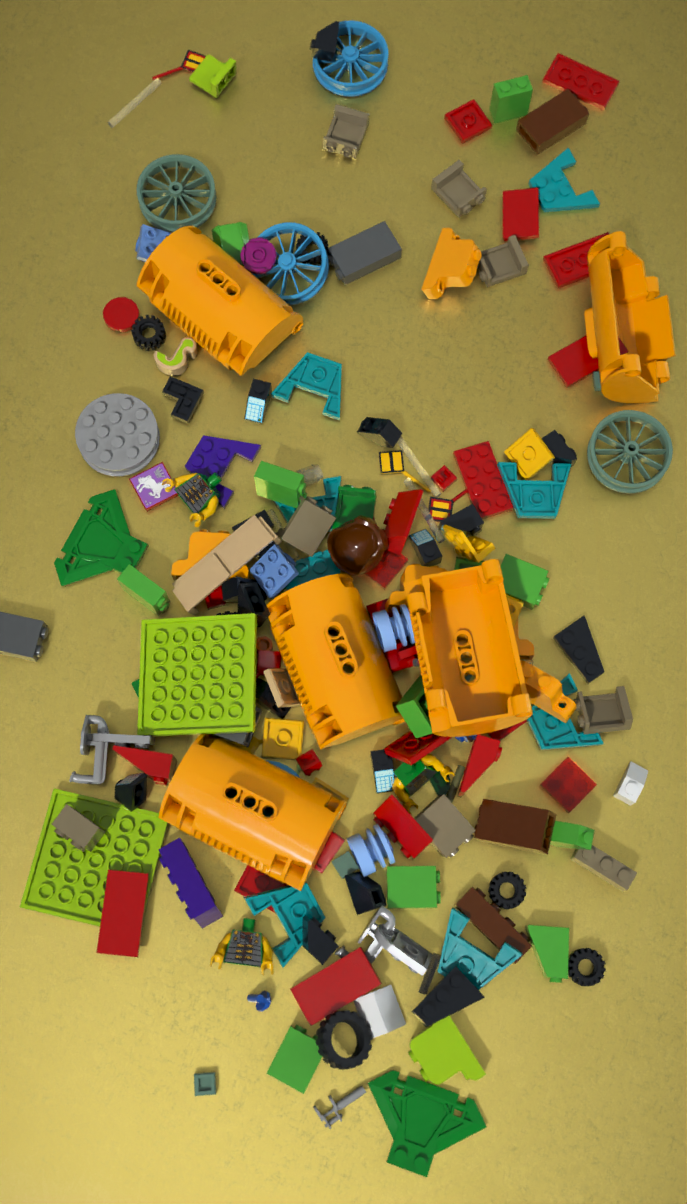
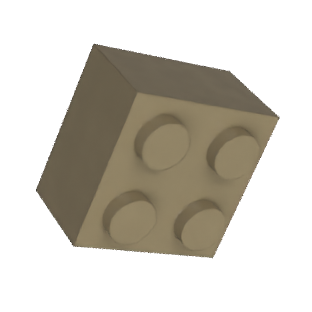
M67 804L52 823L56 827L54 832L66 840L71 838V844L83 852L85 850L91 852L105 834L103 829Z

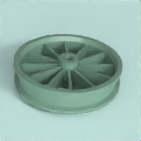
M172 154L160 157L151 162L142 171L137 182V198L141 212L145 219L157 229L173 233L184 226L192 225L198 228L209 219L214 211L216 190L213 176L202 162L191 156ZM179 167L188 168L189 170L182 181L178 182ZM176 168L175 182H171L164 170ZM195 171L202 176L188 183ZM161 172L169 186L152 177ZM206 182L210 190H192ZM150 183L162 190H145V188ZM161 197L148 205L144 202V198ZM191 197H209V198H208V201H207V203H206V205H205V204H203V203H201V202H199V201H197V200H195V199H193V198H191ZM185 202L201 209V211L193 216ZM166 203L158 216L151 212ZM172 205L175 206V221L164 219ZM182 205L190 218L178 220V206Z
M636 410L618 411L605 417L596 426L587 448L588 464L594 476L609 489L628 494L643 492L655 486L669 468L673 455L672 441L665 427L651 415ZM626 421L627 442L614 423ZM630 421L643 425L635 441H631ZM609 426L619 442L603 435L601 431ZM645 426L656 434L640 444L636 442ZM658 438L663 449H640ZM596 439L616 449H595ZM596 455H618L601 466ZM644 455H664L663 464L661 465ZM621 460L623 463L614 478L603 470ZM640 461L659 470V472L651 478ZM624 463L628 464L629 483L616 480ZM633 463L645 479L644 482L634 483Z

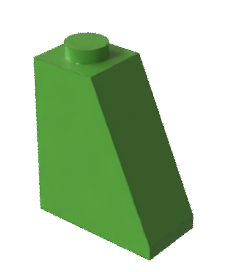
M555 821L550 845L562 848L591 850L595 830L578 824Z
M526 925L525 930L530 938V943L543 976L550 978V982L562 983V979H568L569 928Z

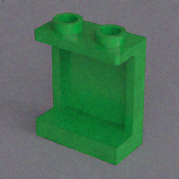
M352 485L338 487L336 519L333 522L332 530L355 519L359 515L371 519L374 518L376 490L370 487L354 488Z

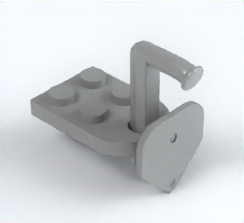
M86 715L81 731L80 753L81 755H89L90 746H95L93 775H82L73 771L69 782L102 784L106 778L108 743H115V746L130 748V744H135V748L149 749V745H155V737L109 734L108 726L102 717ZM90 724H98L97 733H91Z
M381 906L364 929L358 943L360 944L367 934L374 938L365 951L371 964L384 948L391 953L395 960L404 962L412 972L423 976L433 954L396 929L393 913L384 906ZM380 915L387 922L378 926L375 921ZM341 946L335 951V954L343 958L349 952L345 950V946Z

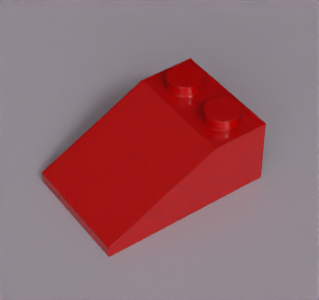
M476 735L457 797L461 798L488 770L493 762H497L500 758L502 747H499V740Z
M113 745V750L120 757L142 773H145L153 782H156L155 784L167 786L171 782L177 765V759L173 754Z

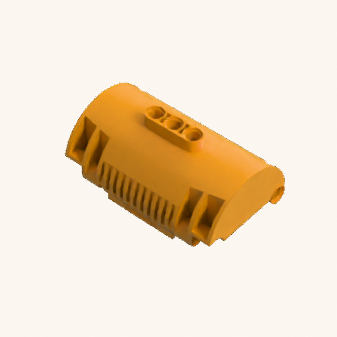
M192 225L181 227L167 236L151 253L138 277L136 286L149 296L151 304L164 313L186 335L193 338L200 347L205 349L229 371L233 369L240 376L250 368L254 369L290 334L295 335L298 333L304 323L302 315L293 312V308L207 235L202 234L197 227Z
M616 231L596 241L587 254L592 307L584 311L588 351L592 358L598 357L601 392L606 398L628 404L659 401L658 394H660L659 384L670 380L669 365L666 360L676 356L668 295L656 298L660 295L658 277H646L644 261L627 246L625 232ZM618 337L628 349V353L620 355Z
M498 559L486 560L480 566L421 576L418 580L404 583L431 729L435 735L462 737L494 732L521 723L533 714L503 584L504 579L501 565ZM464 638L468 642L466 644H459L457 641ZM463 657H470L471 661L464 663L461 659ZM467 675H473L475 677V680L469 682L465 679V677Z
M333 574L308 581L280 594L266 605L270 613L268 616L271 624L270 628L311 732L315 735L320 750L344 743L389 725L394 726L405 722L396 707L397 703L402 699L401 692L391 672L360 593L353 585V576L350 574ZM336 630L338 635L333 637L329 635L328 631ZM343 648L346 653L339 655L335 649ZM350 666L353 672L346 673L343 667Z
M200 734L186 752L172 777L160 807L159 819L254 869L302 891L347 803L345 800L341 801L333 797V794L221 738H216L210 734ZM235 789L237 795L234 798H228L226 796L228 790ZM249 798L256 800L255 805L251 808L245 806V801ZM266 808L274 809V814L271 817L263 815V811Z

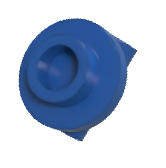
M262 991L260 994H249L247 997L249 1002L256 1003V1009L260 1012L267 1009L271 1003L268 991Z

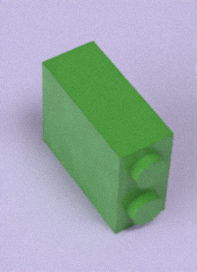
M528 75L494 83L489 108L494 123L523 117L528 114L533 92Z
M264 461L260 462L254 475L257 495L294 508L299 506L301 502L300 496L307 498L304 475Z
M505 554L501 564L505 593L523 601V606L532 610L535 605H539L543 595L539 593L542 588H546L550 579L546 577L548 570Z
M130 564L117 578L125 592L157 616L168 609L170 600L166 591Z
M387 866V909L437 908V904L441 903L440 891H437L436 883H440V871H436V866Z
M296 1024L295 1028L290 1026L267 1074L304 1094L322 1055H319L318 1045L316 1046L318 1036L314 1034L312 1038L306 1034L307 1030Z

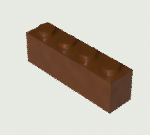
M471 887L454 906L462 914L470 918L469 921L499 951L503 944L507 942L524 955L532 947L529 943L530 938L524 932L519 933L514 928L516 925L510 918H504L500 915L499 912L501 910L493 902L489 904L484 899L486 895L478 887L476 889ZM523 955L520 956L517 960H515L512 964H516L523 957Z

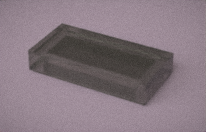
M436 953L432 955L418 991L423 995L428 992L441 958Z

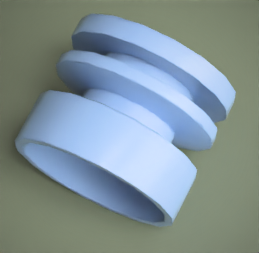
M405 604L400 605L401 614H399L396 607H392L393 617H389L386 610L372 614L383 652L397 649V639L400 640L404 647L407 646L406 637H408L410 644H415L410 614Z
M378 824L373 826L376 834L374 836L369 828L366 829L367 839L365 840L359 833L346 838L363 877L376 872L374 864L376 861L379 862L382 868H385L386 864L383 859L385 857L390 865L395 863L391 843L386 833L383 832Z

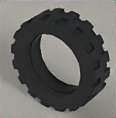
M350 1010L338 1011L327 1015L326 1019L322 1020L319 1024L321 1027L317 1029L316 1033L318 1035L316 1046L318 1045L319 1055L323 1056L322 1060L326 1064H331L330 1067L339 1068V1070L351 1069L361 1065L363 1060L368 1058V1052L372 1048L370 1044L372 1034L369 1032V1025L365 1023L366 1020L362 1016L359 1017L358 1013L350 1012ZM339 1022L349 1024L354 1029L357 1037L355 1052L349 1058L339 1056L332 1045V1031Z

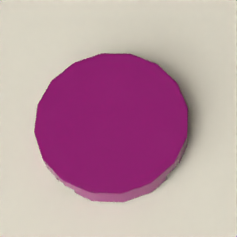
M260 237L249 240L242 247L240 253L243 266L249 272L257 275L270 271L277 259L276 249L273 244L267 239Z

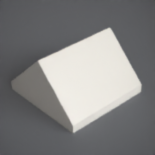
M392 985L354 1000L359 1017L362 1016L366 1020V1025L368 1024L370 1027L369 1032L372 1034V1038L406 1025Z

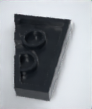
M585 615L553 637L587 684L604 673Z
M455 966L411 1012L425 1027H428L485 997Z

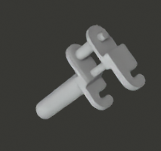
M361 1085L337 1103L329 1095L328 1098L333 1104V1108L325 1114H321L316 1105L313 1108L320 1120L326 1122L325 1127L332 1129L331 1125L338 1120L342 1122L341 1117L343 1115L338 1114L337 1111L342 1110L364 1095L366 1091ZM335 1112L337 1116L328 1121L326 1117Z

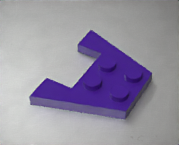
M203 435L187 461L185 469L190 474L200 473L207 476V478L215 472L222 479L236 454L253 462L261 449V445ZM218 484L216 489L221 494L218 498V503L225 509L234 492Z

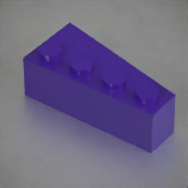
M179 837L158 849L161 854L159 860L164 868L168 867L170 871L167 874L172 885L176 884L179 889L176 893L180 901H185L188 906L185 911L190 920L194 918L203 929L222 918L221 910L215 905L214 897L205 886L206 883L199 870L196 869L197 866L181 838Z

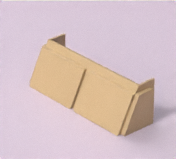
M253 515L172 583L175 587L172 591L186 611L195 615L199 613L195 607L271 542L274 541L277 545H280L282 541L261 516L257 518Z

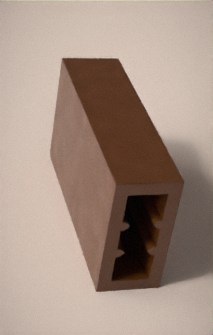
M566 89L519 119L516 131L538 155L585 125L589 112L578 101L576 95L571 93L569 89Z
M483 799L479 807L478 823L474 828L476 830L474 838L485 843L548 854L556 814L546 809Z

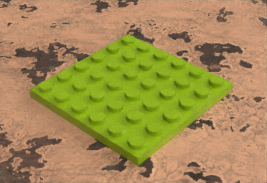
M255 613L142 620L137 735L172 736L255 732L257 615Z
M54 788L20 908L100 927L108 870L149 874L145 903L146 910L160 857L158 849L163 846L168 823L159 819V813L140 808H136L131 812L119 803ZM66 804L105 831V834L91 852L88 850L83 852L71 844V838L66 840L54 832L56 827L52 823Z

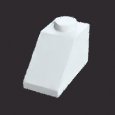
M630 761L613 797L630 806L635 804L644 787L648 770Z

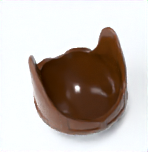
M362 515L333 529L327 538L328 550L334 564L340 570L352 576H359L374 569L389 546L386 533L377 526L373 519Z

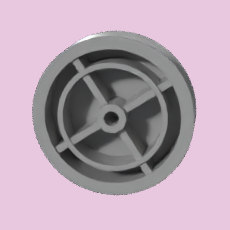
M123 393L104 395L92 401L81 412L75 427L76 443L86 463L97 472L108 476H127L143 469L154 458L160 441L159 428L151 409L142 400Z

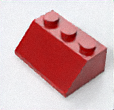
M424 490L398 492L397 498H392L389 509L392 511L391 514H386L383 523L386 525L385 530L382 529L388 538L389 546L386 549L387 551L398 555L401 554Z
M390 795L373 813L375 817L373 821L380 828L384 827L388 831L387 837L393 843L397 842L402 847L400 851L407 859L411 857L414 860L433 841L393 795Z

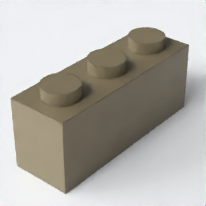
M593 845L591 850L576 849L571 857L572 861L622 892L629 889L637 874L634 870Z

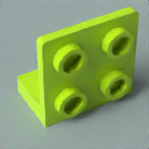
M208 54L189 77V81L218 98L237 74L236 61L230 58L227 62L222 63Z

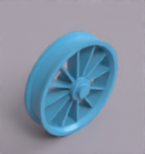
M359 21L339 22L336 44L340 49L336 48L332 62L313 58L314 74L320 84L332 93L349 97L364 95L378 87L387 73V43L378 30L366 23ZM349 35V46L345 47L339 36ZM351 35L361 36L356 46H351ZM366 38L373 42L360 49ZM377 48L381 52V54H368ZM368 62H382V64L378 68ZM319 63H333V64H331V65H329V66H327V67H325V68L322 69V68L320 67V64H319ZM341 68L335 79L328 76V74ZM361 68L375 75L368 79ZM346 70L350 71V83L339 81ZM355 70L363 81L352 83V71Z
M292 222L276 224L263 231L258 237L270 241L278 236L283 253L280 255L276 252L278 260H276V266L265 274L253 275L259 279L278 271L266 285L271 289L284 274L281 293L277 295L289 305L300 304L311 299L323 287L329 271L328 255L320 237L309 227ZM292 233L289 252H285L280 238L282 234ZM296 235L306 236L307 239L293 254ZM311 241L318 246V250L299 257ZM321 255V266L301 263ZM297 268L320 272L313 282ZM295 272L311 284L302 292H299L293 275ZM288 275L292 276L297 294L285 295Z

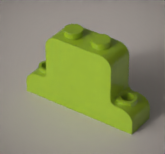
M450 1016L432 1024L414 1036L409 1042L411 1050L408 1054L414 1063L419 1062L422 1067L419 1072L425 1082L430 1080L433 1084L438 1085L459 1071L462 1072L466 1080H479L486 1075Z

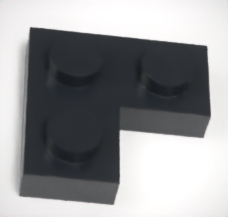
M170 376L162 393L167 397L177 400L171 417L189 424L204 391Z

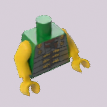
M214 472L208 478L200 473H191L173 478V481L169 478L162 481V485H170V487L165 488L166 492H171L173 487H176L174 490L193 513L190 516V522L198 520L195 522V527H200L201 520H206L216 512L219 502L218 498L221 495L216 486L222 481L217 473Z
M427 754L413 765L403 762L393 772L396 778L393 781L392 789L400 801L403 802V807L409 814H412L409 810L411 806L414 805L418 809V805L409 796H412L440 771L446 782H449L448 774L455 776L449 766H444L433 754Z
M243 918L242 930H233L227 933L220 941L215 954L211 957L210 967H212L214 962L219 963V970L222 968V963L261 967L262 975H264L265 969H270L271 975H273V950L268 939L262 936V933L254 932L255 920Z

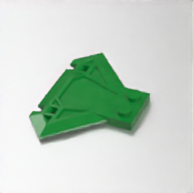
M115 489L90 497L88 501L92 505L90 511L83 510L61 549L65 553L64 558H56L54 565L62 587L112 570L121 574L129 564L137 569L149 545L130 535ZM101 509V514L97 515L98 510ZM72 557L75 558L73 564L70 563Z
M392 1070L368 1082L393 1138L386 1162L427 1177L435 1154L487 1126L473 1099L467 1097L465 1103L457 1101L459 1096L457 1093L411 1076H407L405 1082L398 1079L400 1072ZM395 1087L403 1090L401 1095L394 1093ZM455 1109L462 1112L461 1117L453 1114Z

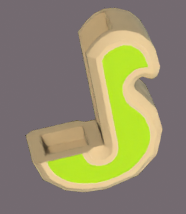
M191 337L182 338L172 358L155 351L154 359L157 368L167 375H181L188 367V357L194 359L198 354L196 341Z

